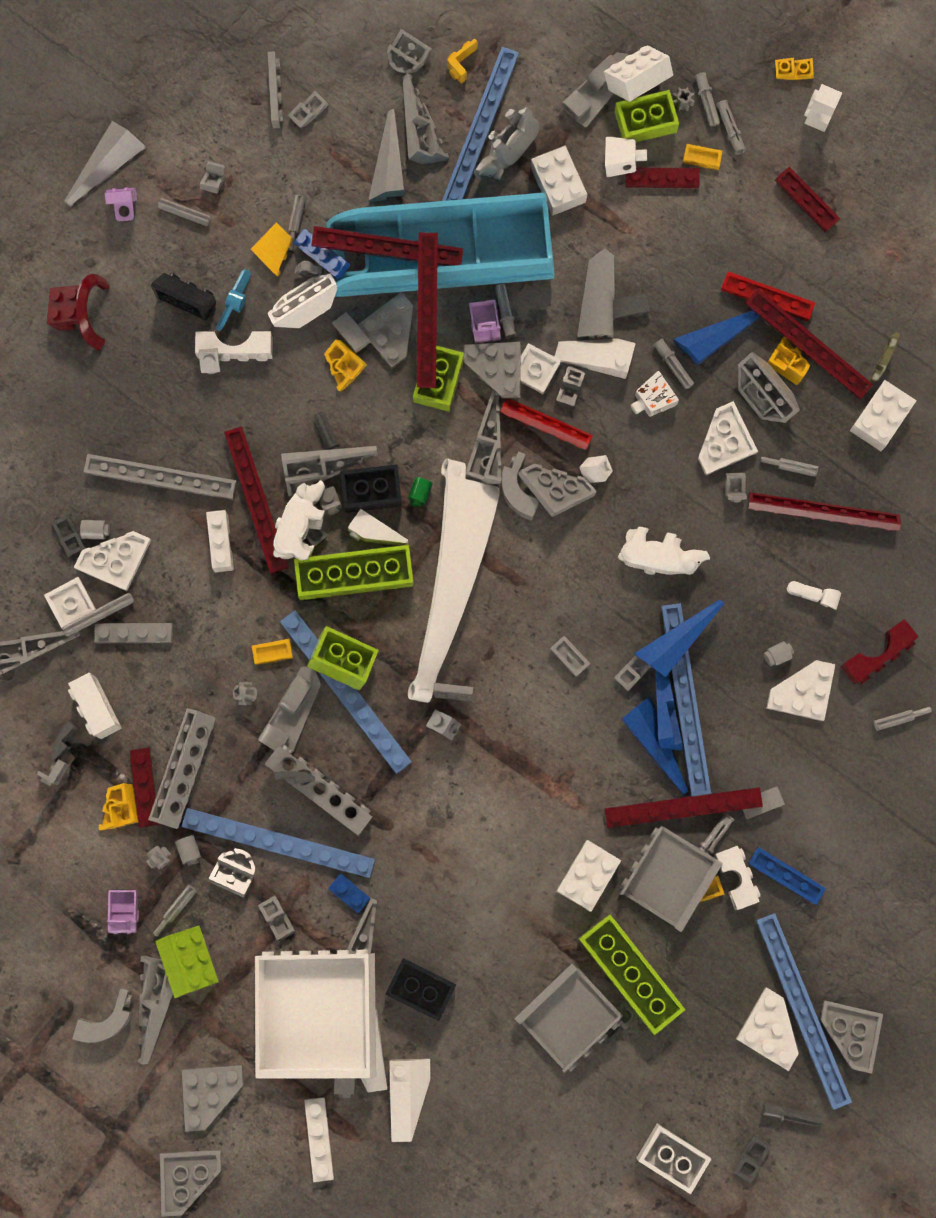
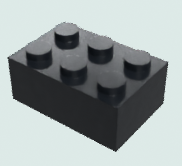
M397 464L340 471L346 513L358 512L360 509L367 511L402 506Z
M403 958L385 995L439 1021L457 984Z

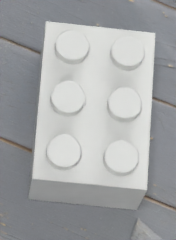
M647 45L640 48L636 53L628 55L619 63L611 65L610 68L604 71L608 90L630 102L672 77L673 71L670 57Z
M566 146L531 159L530 168L541 193H546V204H548L552 216L586 203L587 192Z
M884 380L850 429V432L879 451H882L917 400Z
M87 673L68 683L71 688L68 692L71 698L78 702L77 710L80 716L86 719L87 724L85 726L90 735L93 734L94 737L102 739L122 729L97 677Z
M586 840L556 892L591 912L621 860Z
M658 1123L637 1156L639 1162L689 1194L692 1193L711 1161L708 1155Z

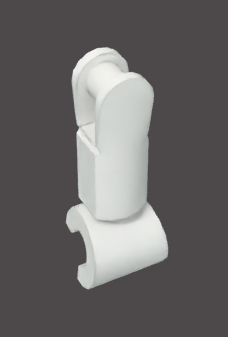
M796 581L790 582L787 587V592L791 595L814 602L820 600L821 605L837 610L841 592L838 590L824 589L822 593L821 589Z

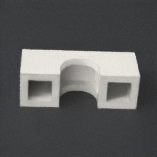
M821 84L819 90L815 89L804 114L807 117L804 124L825 132L842 92Z
M226 510L206 512L212 569L215 573L234 570L229 542L228 514Z
M738 846L714 854V858L723 863L719 869L720 873L730 870L739 877L738 886L728 891L734 909L739 910L760 902L758 899L760 892L757 886H753L751 881L753 875L750 868L745 866L743 860H746L742 848L739 849Z

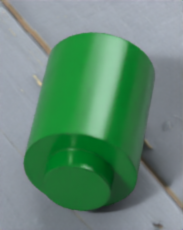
M415 477L407 498L410 504L416 507L426 505L433 483L427 479Z

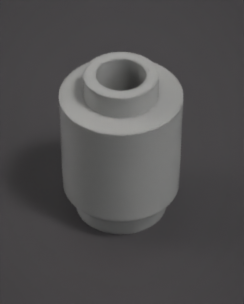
M783 641L768 648L763 654L767 664L771 667L773 665L778 666L792 659L794 651L789 643L786 644Z

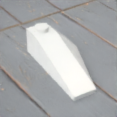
M395 1059L389 1061L391 1142H412L430 1082V1059Z

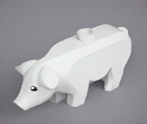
M321 480L313 485L303 483L298 486L296 493L287 503L282 518L278 517L275 525L277 532L273 544V555L275 557L283 559L295 557L303 561L312 555L314 546H309L302 541L306 538L309 528L320 530L323 524L325 511L318 510L313 506L319 501L325 489V485Z
M644 527L628 530L626 543L618 555L619 560L623 561L626 565L643 569L645 573L654 575L655 572L667 575H691L703 561L710 560L707 551H683L680 548L682 539L676 538V534L667 533L663 543L658 541L646 542V533L649 529Z

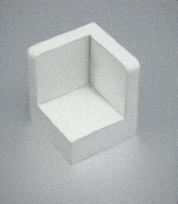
M606 455L588 457L579 467L583 477L589 483L604 482L613 472Z

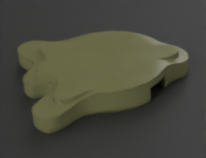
M894 332L889 337L876 365V368L880 370H874L870 379L872 382L879 381L899 342L900 333Z

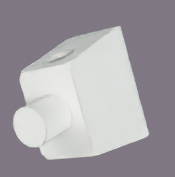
M606 137L605 169L607 177L633 173L636 171V161H647V149L636 150V140Z

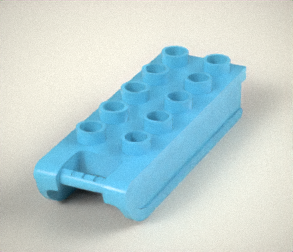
M546 193L357 208L339 213L326 223V228L418 242L419 232L438 233V245L463 248L461 265H437V289L554 279L555 276ZM333 250L345 260L344 251ZM365 254L366 267L364 270L345 272L340 280L333 276L337 284L335 297L418 290V262Z

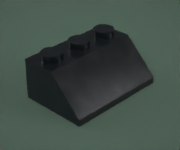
M163 273L151 284L157 299L207 321L216 304L214 294L207 289L200 290L194 283L189 281L185 283L172 273L170 275Z

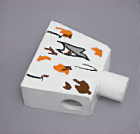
M658 371L637 389L635 393L637 401L630 406L635 414L645 410L648 416H653L676 406L679 399Z

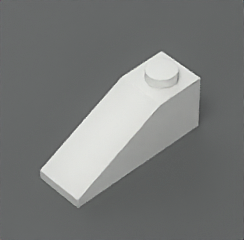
M362 509L359 510L348 526L349 535L357 541L361 539L364 542L396 546L409 544L408 539Z

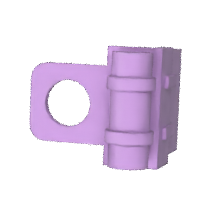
M125 187L123 189L113 188L106 190L105 201L106 204H114L116 220H133V202L137 201L136 188ZM121 206L129 208L130 213L128 216L123 217L119 214Z
M495 299L469 303L472 322L471 329L475 344L501 340Z
M109 890L108 933H137V922H139L138 890Z

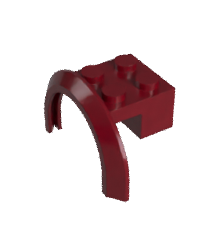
M89 274L82 280L80 285L50 288L47 324L59 331L75 330L76 324H78L85 342L99 351L104 345L105 339L98 336L91 327L87 313V301L89 293L94 286L105 290V288L110 289L106 279L97 274Z

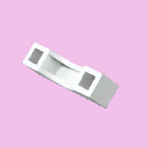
M252 331L250 337L244 343L237 346H229L223 344L217 338L215 332H196L195 354L199 359V349L218 348L220 361H230V359H238L239 361H248L249 359L267 361L272 359L273 337L271 331Z

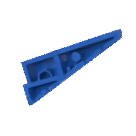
M752 310L682 335L673 341L698 366L761 317Z
M721 600L716 601L637 651L634 655L665 678L725 603Z
M656 672L659 748L682 751V740L669 676L667 675L664 678Z
M648 697L624 716L621 721L646 749L645 751L681 794L684 795L688 792V789L672 750L659 748L658 717L652 700Z

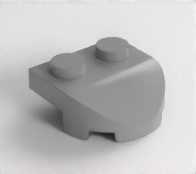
M401 29L393 44H390L388 47L389 64L393 69L401 73L417 72L422 68L433 49Z
M233 849V851L222 853L208 882L244 898L255 873L252 857L240 849Z

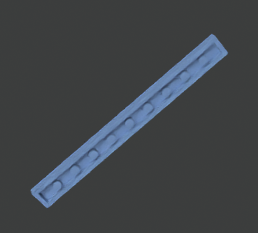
M505 47L501 48L442 201L464 199L519 57V52Z
M681 603L661 606L666 634L684 622ZM687 650L673 667L671 673L692 797L711 794L689 651Z
M295 610L281 620L280 623L310 660L318 639ZM319 673L395 773H399L412 761L359 692L346 684Z
M189 808L186 810L182 823L183 828L367 878L371 877L375 859Z
M773 913L756 920L831 1108L834 1110L852 1103L776 914Z

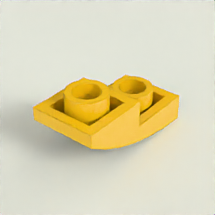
M794 58L775 60L777 79L803 80L814 78L813 58L794 61Z

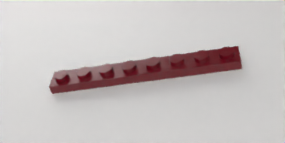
M314 226L312 247L418 262V241ZM438 245L437 265H461L463 248Z
M419 232L417 388H436L438 233Z
M758 288L746 301L745 304L857 398L861 399L872 387L873 384Z
M240 426L225 431L224 434L269 571L273 574L288 569L289 566L286 559L273 555V544L277 530L243 427Z
M749 492L748 509L755 511L762 510L774 514H789L794 517H809L814 520L822 519L829 522L847 523L849 525H863L868 528H883L888 531H900L901 528L900 514Z
M760 787L605 808L607 828L760 808L763 807Z

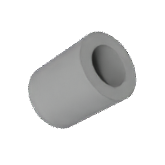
M104 520L81 521V539L105 540L106 536L110 534V525Z
M194 835L175 842L183 864H187L189 867L199 863L198 859L201 858Z

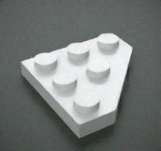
M734 401L717 408L698 457L705 475H709L758 452Z
M132 531L119 538L105 541L95 547L82 550L74 568L127 591L151 539Z
M816 660L773 687L769 692L766 709L824 721L835 664Z
M765 987L736 1039L789 1071L799 1053L783 997Z

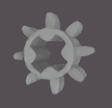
M679 87L678 94L673 93V104L678 108V111L684 109L688 111L689 105H694L695 101L692 99L694 93H690L688 87L686 89Z
M239 682V685L234 687L233 697L235 700H238V705H251V702L255 701L257 697V690L255 687H252V682Z
M156 846L147 853L149 859L146 862L151 869L157 867L160 870L170 862L168 856L171 853L166 847L160 849L159 846Z

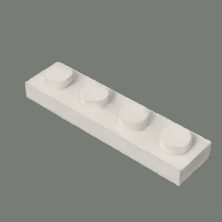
M325 1097L305 1099L313 1182L334 1180Z

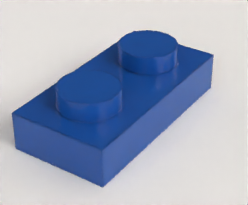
M341 873L328 888L358 914L371 899Z

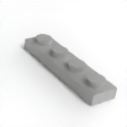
M275 51L268 52L271 122L273 128H280V121H283V111L279 110V104H282V93H278V87H281V76L277 75V70H280V58H276Z
M172 623L95 624L94 643L96 644L172 643Z

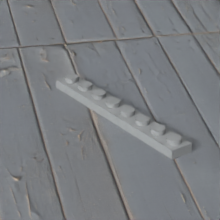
M87 454L84 473L229 500L234 499L237 484L236 480Z

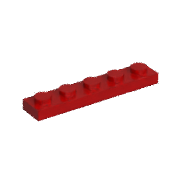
M727 271L721 291L748 300L758 288L789 315L809 321L816 302Z
M509 398L506 399L500 410L501 413L509 418H515L525 425L539 429L543 433H549L556 436L559 440L572 443L577 448L586 450L593 435Z

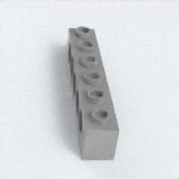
M187 708L148 820L178 829L192 786L195 783V777L201 765L210 733L214 727L215 717Z
M278 746L265 765L274 772L286 771L283 768V762L290 759L294 763V768L290 771H306L308 774L315 776V781L295 784L294 777L284 778V780L356 835H359L372 818L369 814L371 810L363 804L360 807L356 805L354 797L347 792L345 795L339 792L340 787L333 781L328 783L322 779L325 775L316 768L314 771L307 767L309 763L303 758L299 757L297 760L292 756L293 751L287 746ZM317 783H322L325 786L323 794L318 795L314 792V786ZM338 795L340 797V804L338 806L330 804L331 796ZM348 807H353L356 810V815L353 818H347L345 815V810Z

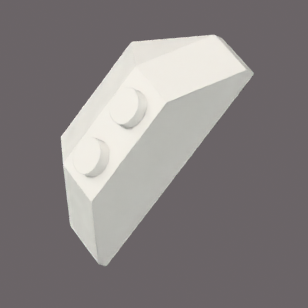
M332 274L314 276L283 295L274 305L273 309L268 312L274 327L300 328L329 310L337 291V284Z

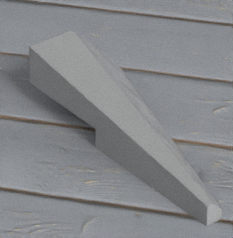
M406 73L402 79L408 159L422 165L446 161L449 159V155L444 153L441 147L443 142L437 138L434 132L436 127L425 103H421L418 97L420 94L419 90L415 89L411 82L412 75Z
M394 109L389 110L369 194V202L384 201L386 197L404 195Z
M112 121L64 200L65 204L70 207L73 206L75 201L86 196L87 192L93 187L99 186L119 170V167L127 161L130 162L137 153L143 152L146 146L127 129Z
M492 390L465 479L489 485L501 484L500 406L499 395L494 390Z
M376 446L281 454L288 496H293L297 487L303 483L312 485L320 480L324 481L339 474L340 471L347 470L348 467L356 463H362L366 458L373 455L377 456Z
M64 631L0 642V675L80 636V632L78 631L70 636H66Z
M371 898L347 948L349 954H356V950H368V954H371L377 904L375 899Z
M141 956V962H144V974L140 975V980L143 981V992L140 994L139 1026H142V1038H139L138 1044L142 1045L141 1058H138V1062L141 1065L149 1064L173 995L162 960L148 956Z

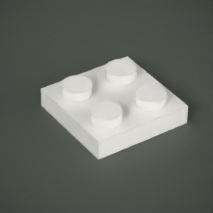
M528 343L521 355V383L544 394L561 360Z
M79 577L44 595L61 628L96 610Z

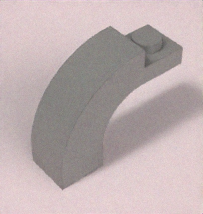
M518 452L517 456H513L509 466L512 469L504 466L501 480L502 493L506 503L516 514L532 521L538 508L539 500L525 494L518 485L517 477L526 455Z
M126 988L120 989L114 1011L105 1021L93 1022L86 1019H78L72 1039L94 1043L109 1039L122 1031L133 1014V1011L126 1010V1007H129L133 995H130L131 990Z

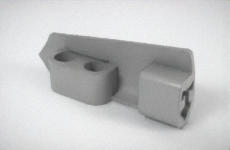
M617 52L614 55H609L589 74L587 80L561 103L566 113L584 128L589 126L614 94L608 90L604 71L610 68L611 65L624 60L628 54Z
M605 248L588 262L577 337L589 336V339L613 338L614 255Z
M307 666L299 669L258 741L274 751L278 746L283 747L284 745L294 751L321 686L315 670Z

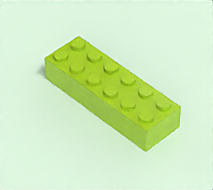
M409 545L313 556L303 561L297 558L294 559L298 597L300 600L414 586Z
M610 914L578 938L652 1034L656 1035L686 1010Z

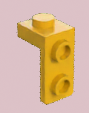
M473 39L471 42L467 41L462 46V49L451 53L447 59V68L451 77L454 80L457 79L460 83L467 79V71L460 62L477 50L478 41L476 39Z

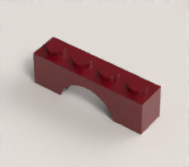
M905 619L885 633L887 646L882 655L867 657L858 653L840 666L854 685L858 682L862 685L871 678L869 676L870 673L874 670L878 673L886 667L884 664L890 659L893 662L901 656L899 652L902 649L909 650L916 644L914 640L918 638V635Z

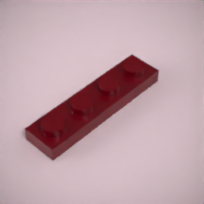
M636 167L635 172L625 174V187L699 188L700 168Z
M790 167L776 177L775 182L825 233L839 222L840 218Z
M150 748L130 750L139 828L160 825L157 822L148 820L156 799Z

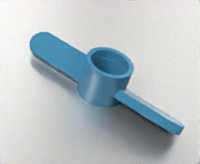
M242 270L233 289L229 292L225 301L226 308L216 326L218 331L224 327L232 310L239 313L242 311L246 302V295L242 293L251 277L249 270Z

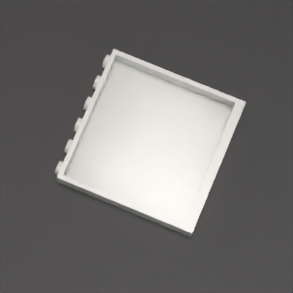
M330 950L318 951V955H311V951H299V955H293V951H281V955H274V951L262 952V956H255L256 1078L376 1077L375 953L368 954V950H356V954H349V950H337V954H330Z

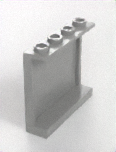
M661 826L658 829L656 827L650 836L653 839L650 845L646 844L640 853L642 855L639 863L635 861L631 867L632 875L629 879L625 878L622 882L620 894L627 896L682 932L723 863L667 828Z
M573 962L515 1020L527 1029L560 1065L563 1072L566 1070L571 1072L579 1064L577 1060L581 1056L586 1058L593 1051L592 1045L596 1042L600 1044L607 1038L606 1032L610 1028L615 1030L622 1023L620 1019L623 1015Z

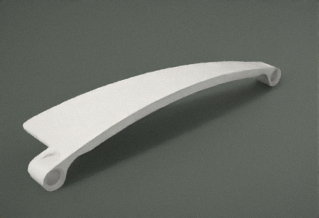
M445 459L441 468V473L446 478L437 573L418 673L408 690L409 699L426 703L430 702L438 672L449 650L470 596L499 499V488L497 486L465 479V463L451 459Z

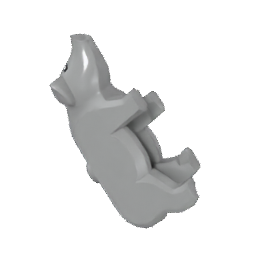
M528 107L519 110V112L509 109L505 117L508 118L510 125L505 127L500 134L496 131L490 133L488 136L491 141L490 154L482 159L474 170L477 178L488 176L500 180L504 169L514 164L535 139L539 132V121L533 117L532 111Z

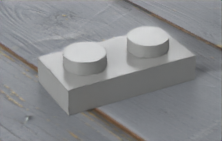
M565 636L550 648L575 677L590 665L588 660Z

